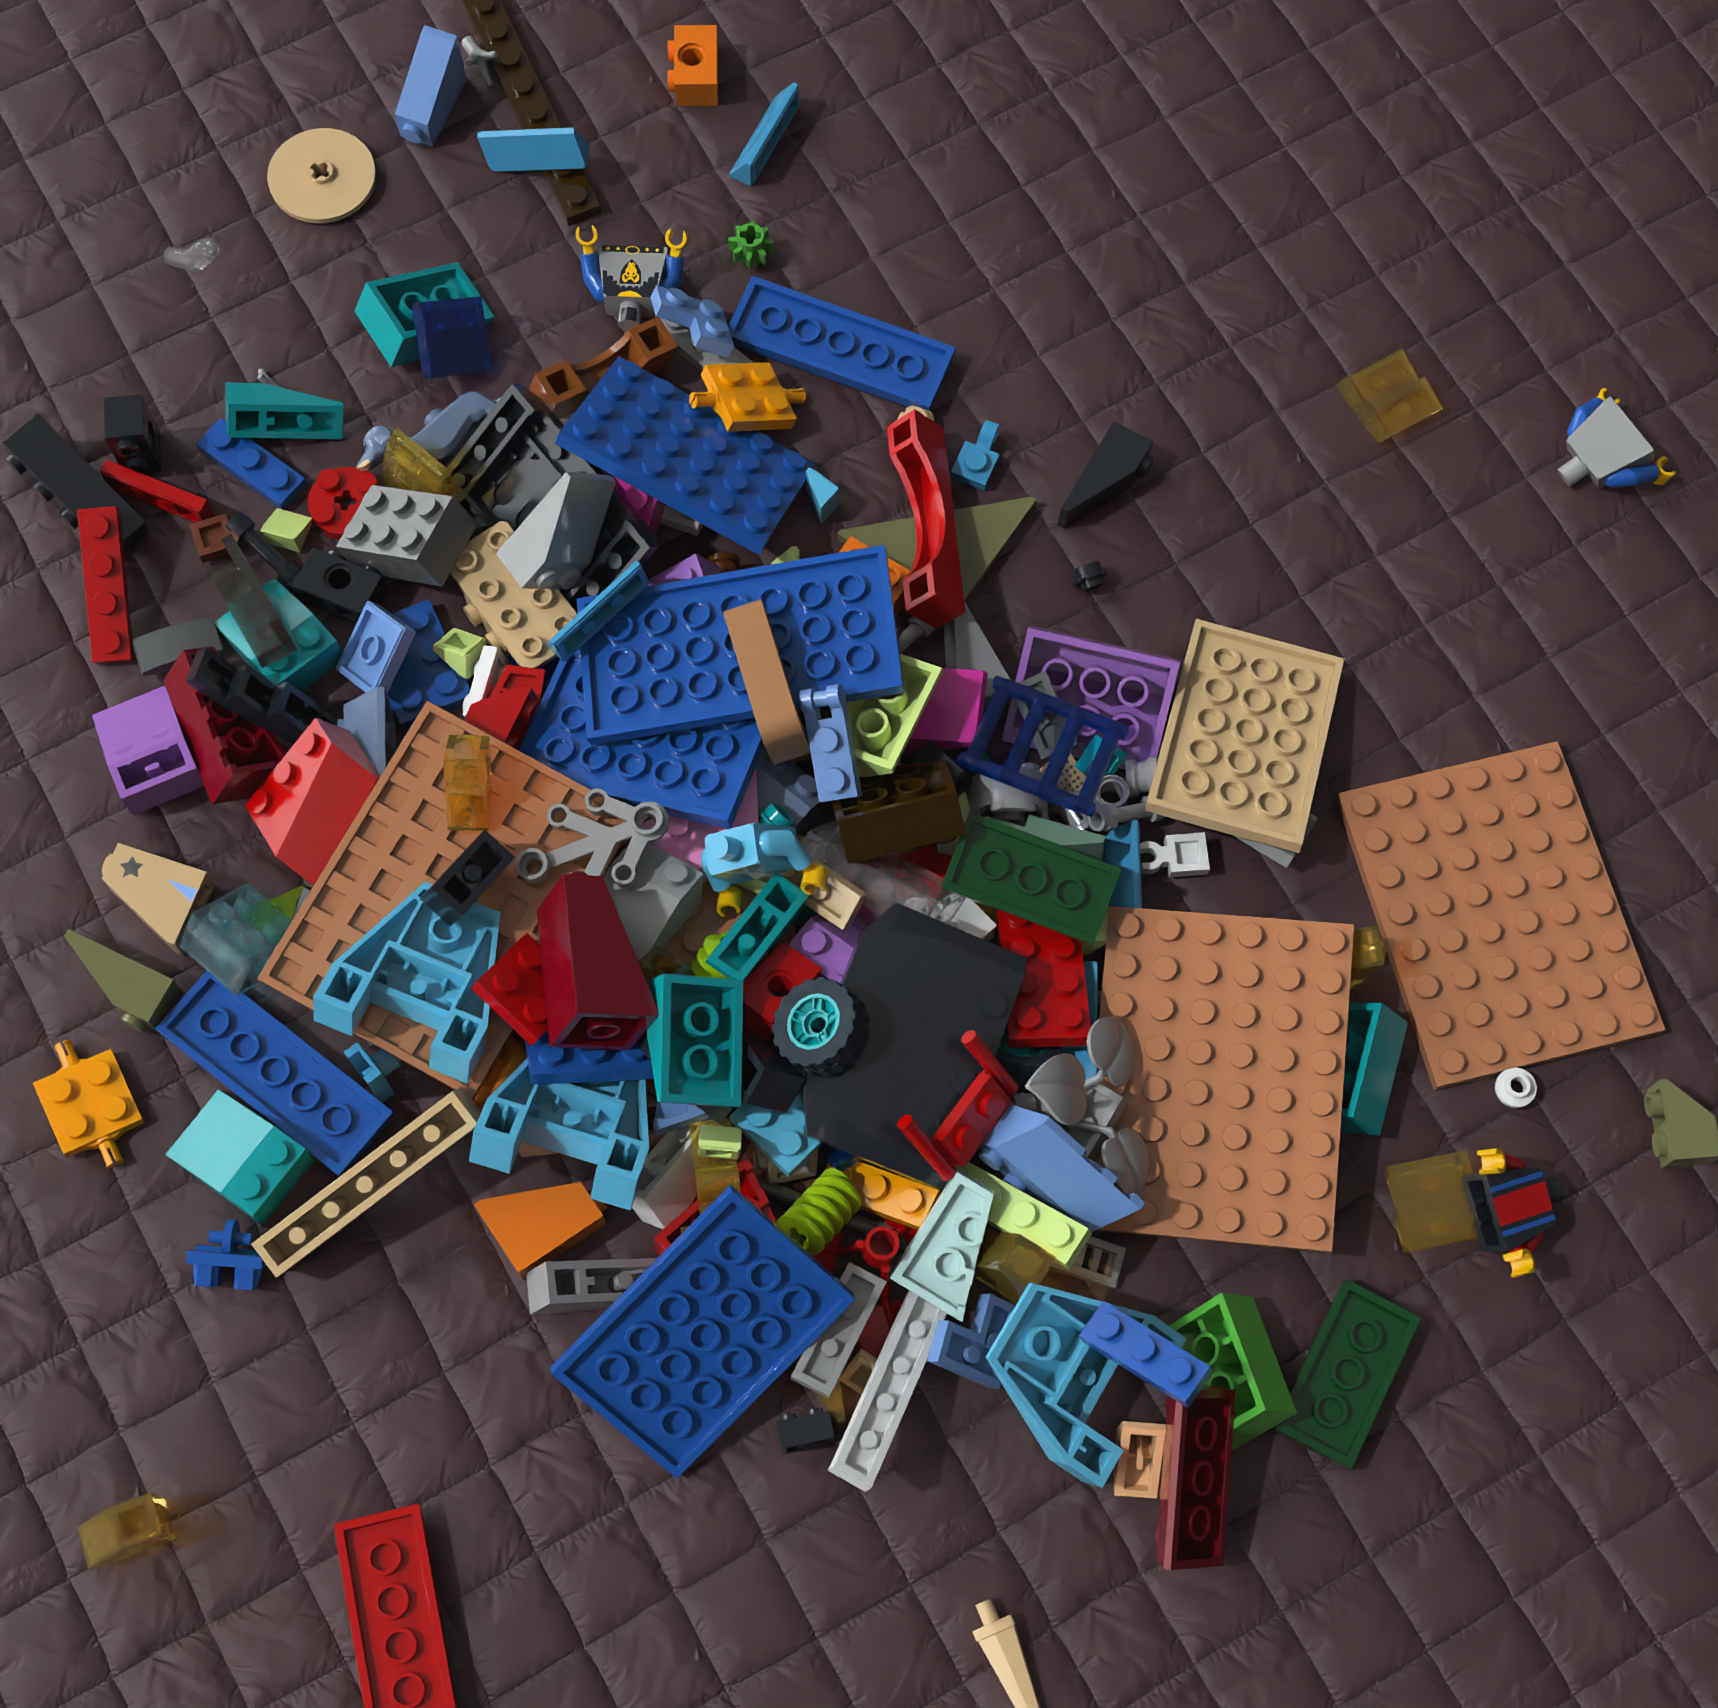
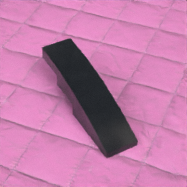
M207 646L197 651L185 682L249 722L293 743L299 739L315 718L337 726L338 718L286 681L276 686L248 664L237 669Z

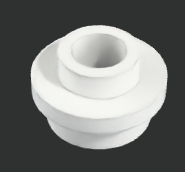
M1515 1067L1504 1070L1497 1077L1495 1092L1499 1100L1506 1106L1522 1108L1535 1098L1537 1091L1536 1082L1526 1070ZM1511 1081L1521 1083L1523 1092L1517 1093L1513 1091Z

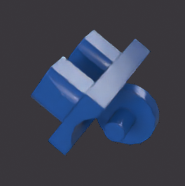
M227 1220L224 1231L210 1230L209 1243H220L222 1246L198 1244L195 1250L187 1251L186 1264H194L195 1286H219L221 1284L223 1266L235 1267L234 1288L256 1290L260 1287L264 1267L267 1265L255 1249L238 1247V1245L251 1246L253 1243L252 1233H240L238 1220Z

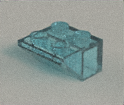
M246 883L192 912L179 946L233 994L238 996L260 983L257 977L291 924V919L254 887Z

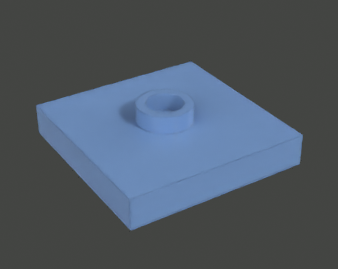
M367 601L340 657L336 670L365 693L384 686L388 693L416 631L379 604Z

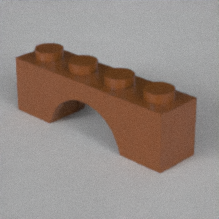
M655 317L628 330L613 346L588 361L570 364L567 360H563L536 373L529 390L540 397L556 417L561 419L574 413L619 356L627 361L634 362L645 371L655 374L669 367L678 345L661 319Z

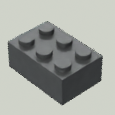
M371 485L350 523L345 527L336 548L353 564L358 566L368 564L380 571L383 577L443 586L478 523L453 496Z

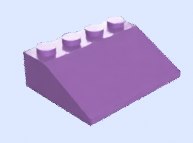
M1030 625L1027 630L1015 684L1044 671L1047 672L1079 747L1069 751L1074 758L1080 759L1084 750L1095 734L1127 752L1128 755L1125 759H1134L1137 762L1146 761L1148 757L1158 756L1180 660ZM1012 694L1002 741L1037 749ZM1125 759L1119 768L1125 769Z

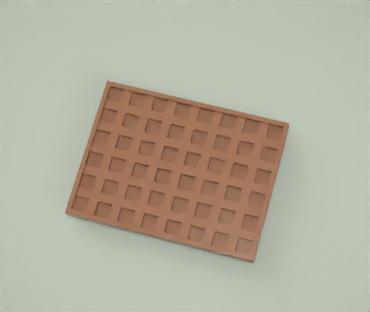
M426 701L257 979L314 1011L313 997L332 963L425 881L434 884L484 829L515 856L514 860L476 901L479 904L501 912L495 963L526 933L540 945L537 909L562 874L573 871L584 872L593 855L590 854L550 870L549 876L537 884L528 883L521 878L516 871L515 861L523 850L537 848L545 854L587 837L570 829L563 831L554 829L547 820L548 809L554 804L562 803L571 812L610 828L625 821L608 813L601 816L593 815L585 805V796L590 789ZM601 796L594 798L591 806L595 808L601 807L604 804L605 798ZM564 811L556 813L553 819L554 822H563L566 819L567 813ZM625 841L618 843L616 845L608 861V864L602 874L603 877L608 871L611 864L613 863L614 859L616 858ZM539 862L531 864L529 873L537 874L541 870L542 864ZM370 1003L354 1034L454 1090L462 1086L470 1098L474 1100L512 1036L514 1029L490 1007L485 1051L468 1084L429 1068L430 1047L438 1032L435 1029Z
M1558 741L1337 794L1335 800L1434 1091L1499 1075L1507 1069L1515 1067L1523 1069L1659 1035L1665 1031Z
M1109 906L1099 1019L1115 1016L1123 1023L1133 1042L1135 1067L1131 1078L1122 1086H1113L1107 1077L1101 1083L1130 1100L1113 1129L1118 1133L1120 1129L1128 1127L1134 1129L1141 1136L1148 1150L1149 1171L1140 1196L1145 1202L1141 1210L1096 1231L1332 1253L1354 924ZM1100 1150L1094 1162L1105 1168Z

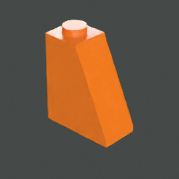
M581 1182L481 1199L474 1204L522 1280L527 1278L526 1273L544 1262L554 1260L607 1224L602 1214L603 1211L608 1209L604 1202L590 1199L592 1189L587 1192Z

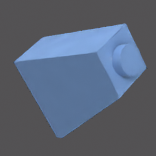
M424 25L395 112L400 136L412 143H423L433 147L467 81L457 35Z

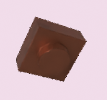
M226 513L189 524L202 563L239 552L236 541L225 529V525L229 521Z

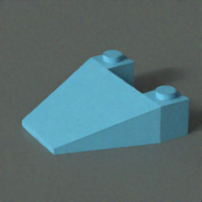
M425 881L332 963L313 997L314 1021L353 1036L369 1004L372 1003L437 1030L438 1032L430 1047L429 1068L468 1084L485 1051L490 1006L471 987L495 964L501 912L475 902L450 927L420 900L423 894L433 885Z
M526 1059L487 1098L473 1130L469 1162L509 1174L522 1142L597 1164L590 1199L631 1211L643 1177L649 1151L645 1079L531 1085L528 1061Z
M1029 1282L986 1355V1359L1048 1459L1080 1481L1103 1488L1124 1450L1086 1425L1085 1422L1118 1364L1083 1343L1079 1337V1334L1102 1301ZM1110 1304L1182 1348L1187 1339L1154 1315Z

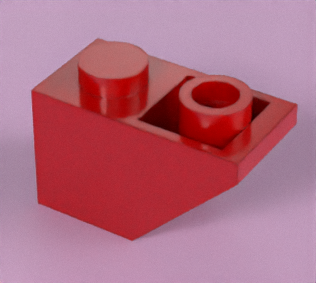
M525 684L472 703L464 721L518 750L521 743V737L518 735L524 722L529 724L535 716L538 708V702L535 701L537 696L531 687Z

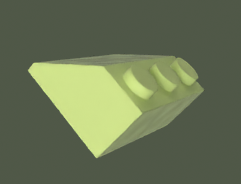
M900 654L905 693L846 702L860 777L884 775L894 772L943 673L941 667Z

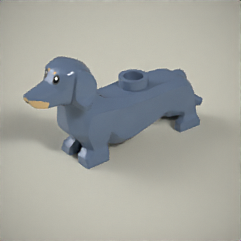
M467 392L457 398L443 411L439 407L432 410L424 420L426 426L413 437H402L384 426H375L364 437L363 445L365 452L356 467L359 471L364 472L374 469L384 461L390 462L400 474L422 478L425 489L430 493L438 486L437 480L441 476L439 472L443 469L442 467L449 465L473 431L477 430L501 397L491 400L481 392Z

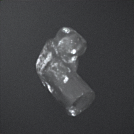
M207 237L197 241L186 250L168 246L164 253V262L171 266L191 271H200L217 257L220 250L219 244L215 239Z

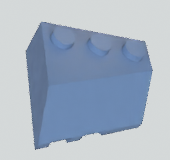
M1011 1104L979 1147L981 1151L978 1155L979 1158L992 1169L1000 1171L1005 1176L1002 1181L1089 1228L1090 1232L1141 1210L1145 1204L1135 1193L1129 1194L1118 1190L1114 1186L1118 1178L1107 1168H1102L1096 1162L1085 1158L1086 1149L1049 1116Z

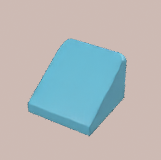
M809 467L806 470V490L819 522L823 523L838 507L839 488L816 470Z

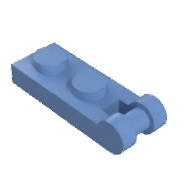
M839 683L828 685L826 690L816 691L814 688L800 690L799 703L805 717L819 802L862 795L843 686ZM829 706L832 717L822 719L820 707Z

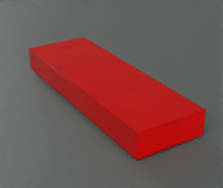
M105 460L100 468L105 482L115 492L193 523L215 516L205 498L109 460Z

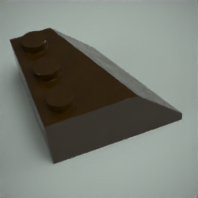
M945 760L902 764L896 766L894 772L890 774L870 777L859 776L862 795L832 800L847 864H867L875 861L880 856L892 853L907 854L915 851L919 846L931 843L947 844L959 836L966 835L957 791Z

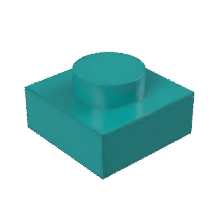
M1095 734L1074 767L1097 781L1103 776L1114 775L1128 753Z

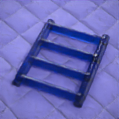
M998 675L995 676L992 689H995L994 694L967 752H961L957 757L956 764L1071 811L1093 817L1096 812V804L1093 801L1119 739L1124 740L1125 736L1128 735L1129 726L1013 680L1005 679ZM1010 696L1031 704V707L1003 767L983 759L982 756ZM1049 711L1068 720L1043 778L1039 781L1019 773V770L1045 712ZM1082 725H1085L1105 734L1081 791L1077 796L1056 786Z

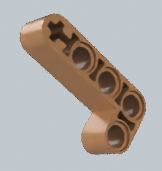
M762 599L723 611L755 720L772 763L776 765L811 753L808 736L798 713Z

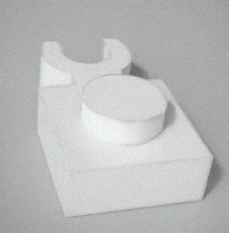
M1205 832L1166 835L1164 839L1165 846H1160L1152 841L1140 843V854L1149 853L1155 859L1151 863H1142V874H1154L1161 867H1168L1169 877L1206 875L1209 873L1210 865Z

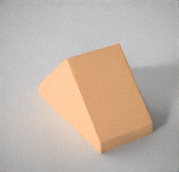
M1122 1421L1116 1428L1115 1445L1124 1451L1115 1465L1114 1496L1157 1499L1166 1424Z

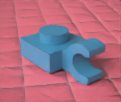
M985 420L976 445L968 441L964 442L951 470V479L985 492L999 461L1000 454L992 451L999 436V433H997L1000 427L999 424Z

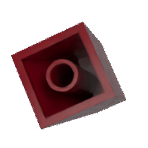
M582 871L562 874L536 911L550 1047L630 1050L657 1019L658 1008L603 876L587 875V873Z

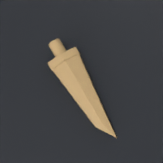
M991 1598L976 1604L975 1606L984 1626L973 1630L972 1633L976 1642H979L1014 1707L1040 1708L1013 1615L1009 1614L999 1618Z

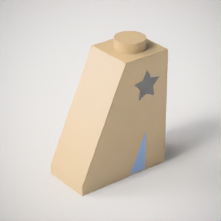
M118 843L113 854L110 853L103 863L102 880L176 954L184 956L215 887V883L206 871Z

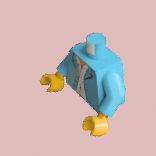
M750 823L709 834L705 837L706 848L701 854L702 868L712 889L718 892L716 910L722 917L726 916L727 906L734 907L738 914L741 911L742 892L739 888L730 886L731 884H740L774 875L775 872L782 873L793 869L802 871L804 874L800 887L805 894L813 895L815 886L819 887L821 891H825L828 870L822 865L811 864L812 857L797 839L796 828Z

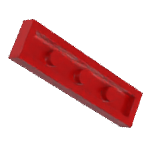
M110 506L77 509L92 663L134 661L120 508Z

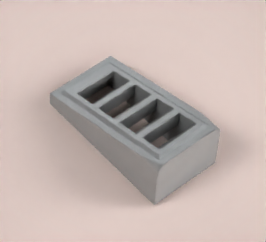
M1090 1236L1070 1270L1036 1250L1033 1251L1031 1264L1114 1289L1117 1286L1126 1248ZM1089 1247L1092 1250L1087 1269L1082 1268L1086 1248ZM1102 1252H1106L1108 1257L1104 1273H1097Z

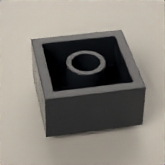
M814 1408L808 1410L807 1415L797 1417L796 1413L787 1414L780 1417L781 1421L776 1422L782 1455L834 1444L829 1410L823 1411L822 1408Z

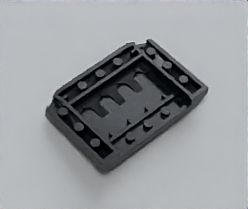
M512 383L437 480L439 488L445 489L447 496H453L478 523L468 541L501 521L507 522L515 532L565 472L605 475L597 466L555 444L557 436L564 425L540 397L521 384ZM615 486L591 563L582 572V577L574 587L567 590L559 589L577 614V598L599 595L636 560L643 567L658 549L656 535Z
M897 902L892 904L879 918L859 934L840 983L857 995V998L863 1001L866 1006L865 1011L869 1014L870 1022H868L870 1033L865 1041L866 1046L863 1052L861 1051L858 1054V1059L853 1064L850 1063L846 1066L845 1070L840 1073L834 1072L831 1073V1076L824 1077L821 1074L814 1076L806 1072L804 1076L806 1079L800 1091L805 1126H803L804 1136L926 1186L942 1190L947 1181L942 1180L898 1128L897 1123L901 1117L911 1115L931 1140L933 1139L932 1136L979 1073H982L984 1070L962 1043V1036L967 1031L974 1030L994 1056L996 1055L1025 976L1027 958Z

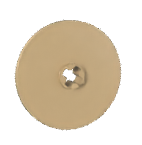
M317 128L294 135L277 149L269 163L267 179L274 201L285 213L295 219L308 223H330L352 215L367 202L375 187L376 168L370 151L358 138L342 130ZM326 172H328V176H327V177L319 176V177L316 179V176H315L316 174L324 175V174H326Z

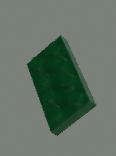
M969 812L964 825L966 835L960 836L941 888L1093 946L1122 869Z
M1346 1278L1343 1279L1289 1391L1297 1413L1274 1426L1271 1430L1348 1471L1351 1470L1421 1317Z

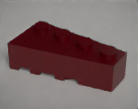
M214 646L208 647L219 655ZM203 648L183 650L163 682L211 804L215 805L251 798L286 755V751L272 732L233 713L187 684L185 681L197 651Z

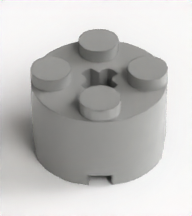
M990 762L978 766L977 774L971 778L973 782L967 788L970 812L985 818L989 816L1024 827L1029 815L1049 820L1046 780L1040 773V767L1037 764L1023 763L1018 766H1000Z

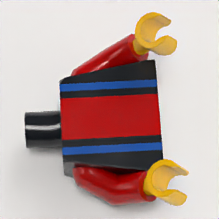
M1501 1148L1477 1150V1155L1481 1156L1482 1170H1479V1173L1462 1175L1461 1178L1482 1252L1509 1251V1253L1503 1254V1259L1505 1262L1509 1261L1512 1266V1274H1510L1512 1278L1532 1274L1535 1271L1532 1253L1544 1238V1231L1555 1223L1556 1218L1552 1204L1562 1201L1564 1197L1563 1187L1556 1178L1545 1180L1543 1172L1539 1167L1526 1168L1522 1159L1504 1153Z

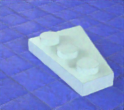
M956 1169L955 1176L949 1180L892 1270L890 1279L962 1322L994 1195L993 1190L961 1170Z

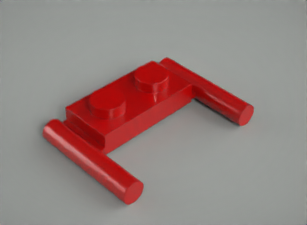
M974 1030L967 1031L962 1036L961 1041L984 1070L982 1073H979L932 1136L933 1139L931 1140L911 1115L901 1117L897 1123L898 1128L944 1181H949L955 1176L957 1165L966 1166L1011 1105L1012 1101L1009 1096L1014 1095L1018 1090V1084Z

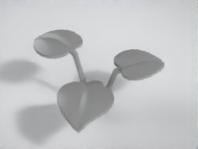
M1115 1016L1104 1017L1093 1023L1087 1035L1089 1057L1094 1066L1099 1069L1095 1076L1085 1080V1071L1079 1060L1071 1054L1063 1053L1043 1063L1029 1079L1025 1088L1037 1097V1113L1049 1116L1057 1124L1067 1125L1069 1129L1079 1128L1107 1135L1109 1139L1101 1147L1104 1167L1118 1178L1114 1183L1118 1190L1129 1194L1135 1193L1140 1197L1149 1171L1148 1150L1141 1136L1134 1129L1128 1127L1120 1129L1117 1133L1111 1127L1080 1121L1086 1111V1088L1101 1082L1105 1077L1108 1078L1113 1086H1122L1131 1078L1135 1067V1050L1127 1029Z

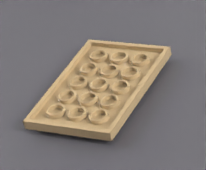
M1196 619L1144 811L1299 853L1304 840L1344 658Z

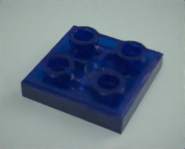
M482 296L412 303L423 379L493 371Z

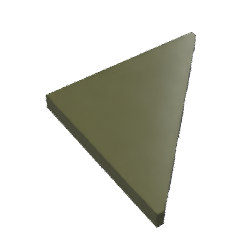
M1031 496L954 510L965 603L1033 510L1037 499ZM914 517L841 529L837 533V540L843 544L852 536L869 547L885 545L888 558L909 570L912 567L917 547Z

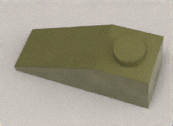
M68 929L64 935L114 1007L123 1015L121 1021L140 1032L145 1027L157 1032L155 1028L173 1009L183 992L177 983L151 968Z

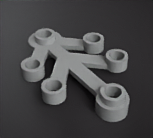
M592 789L585 796V805L590 813L596 816L608 813L625 822L610 828L571 812L565 804H554L547 811V820L550 825L559 831L570 829L587 837L545 854L537 848H527L516 858V871L524 881L537 884L549 876L550 870L593 854L584 872L587 875L602 876L616 845L631 839L623 860L616 863L611 871L612 878L619 887L630 888L638 880L636 868L648 843L661 839L668 831L669 816L666 810L658 803L643 802L633 807L609 797L603 789ZM598 796L605 798L604 804L601 807L595 808L591 806L594 798ZM560 811L567 813L566 819L563 822H554L553 819L556 813ZM650 817L656 819V824L653 828H643L644 820ZM535 862L542 864L541 870L537 874L529 873L531 864ZM630 869L632 873L629 879L625 881L618 879V874L621 870Z

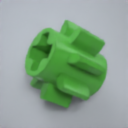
M754 221L742 226L736 225V237L728 238L729 250L733 251V262H741L748 269L759 264L766 265V253H773L774 251L773 240L769 239V228H761Z

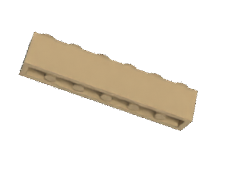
M462 1086L453 1090L251 1245L275 1277H279L474 1130L481 1111Z

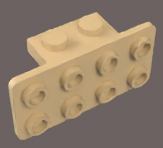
M501 521L467 542L450 575L464 593L467 603L463 607L465 614L475 627L481 624L488 633L484 635L488 645L498 647L510 662L515 660L521 667L539 669L557 657L547 647L546 643L567 625L577 613L559 589H525L519 586L496 555L498 550L514 533L507 522Z

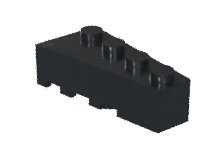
M38 413L2 442L7 456L4 458L6 463L19 476L22 475L31 484V487L46 503L50 502L60 511L58 512L60 517L73 530L79 529L77 509L117 506L120 508L124 553L148 534L146 522Z

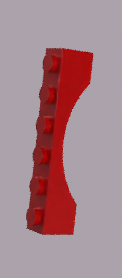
M914 409L887 426L889 455L907 491L916 526L917 547L912 567L903 578L906 612L937 629L965 613V603L944 428Z

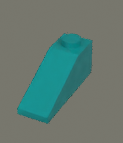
M225 382V419L228 437L342 439L343 402L265 383Z
M775 872L710 954L706 963L727 978L743 980L744 982L778 946L798 920L809 895Z

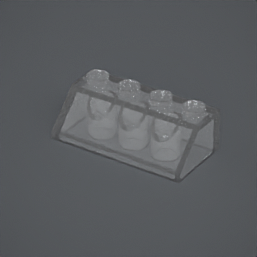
M836 819L809 831L801 842L811 856L867 893L855 918L868 926L896 902L949 924L966 900L963 896L942 889L941 885L944 878L900 854L880 856L875 861L867 864H847Z

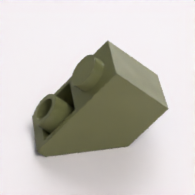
M1668 1079L1658 1080L1649 1087L1644 1097V1106L1647 1116L1652 1117L1654 1127L1652 1149L1654 1155L1660 1159L1661 1169L1710 1165L1718 1160V1128L1715 1115Z

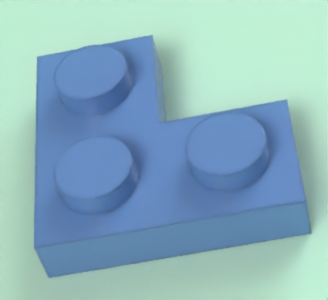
M656 285L650 297L656 317L688 327L696 348L725 358L730 356L734 344L723 309L717 303L709 299L701 301L689 297L685 292L677 288L671 287L667 289Z
M980 1293L970 1330L951 1321L938 1320L927 1362L985 1387L1000 1389L1001 1382L987 1361L986 1355L1016 1305L992 1294Z

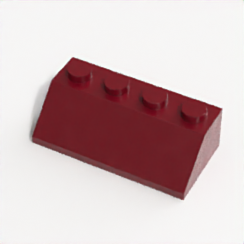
M1204 1385L1189 1408L1169 1396L1166 1398V1434L1163 1449L1162 1478L1159 1487V1519L1156 1530V1560L1163 1569L1182 1570L1224 1566L1236 1399L1235 1389Z

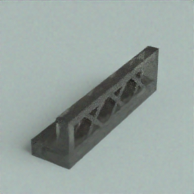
M232 534L221 540L232 562L208 574L260 666L264 668L297 651V648L280 615Z

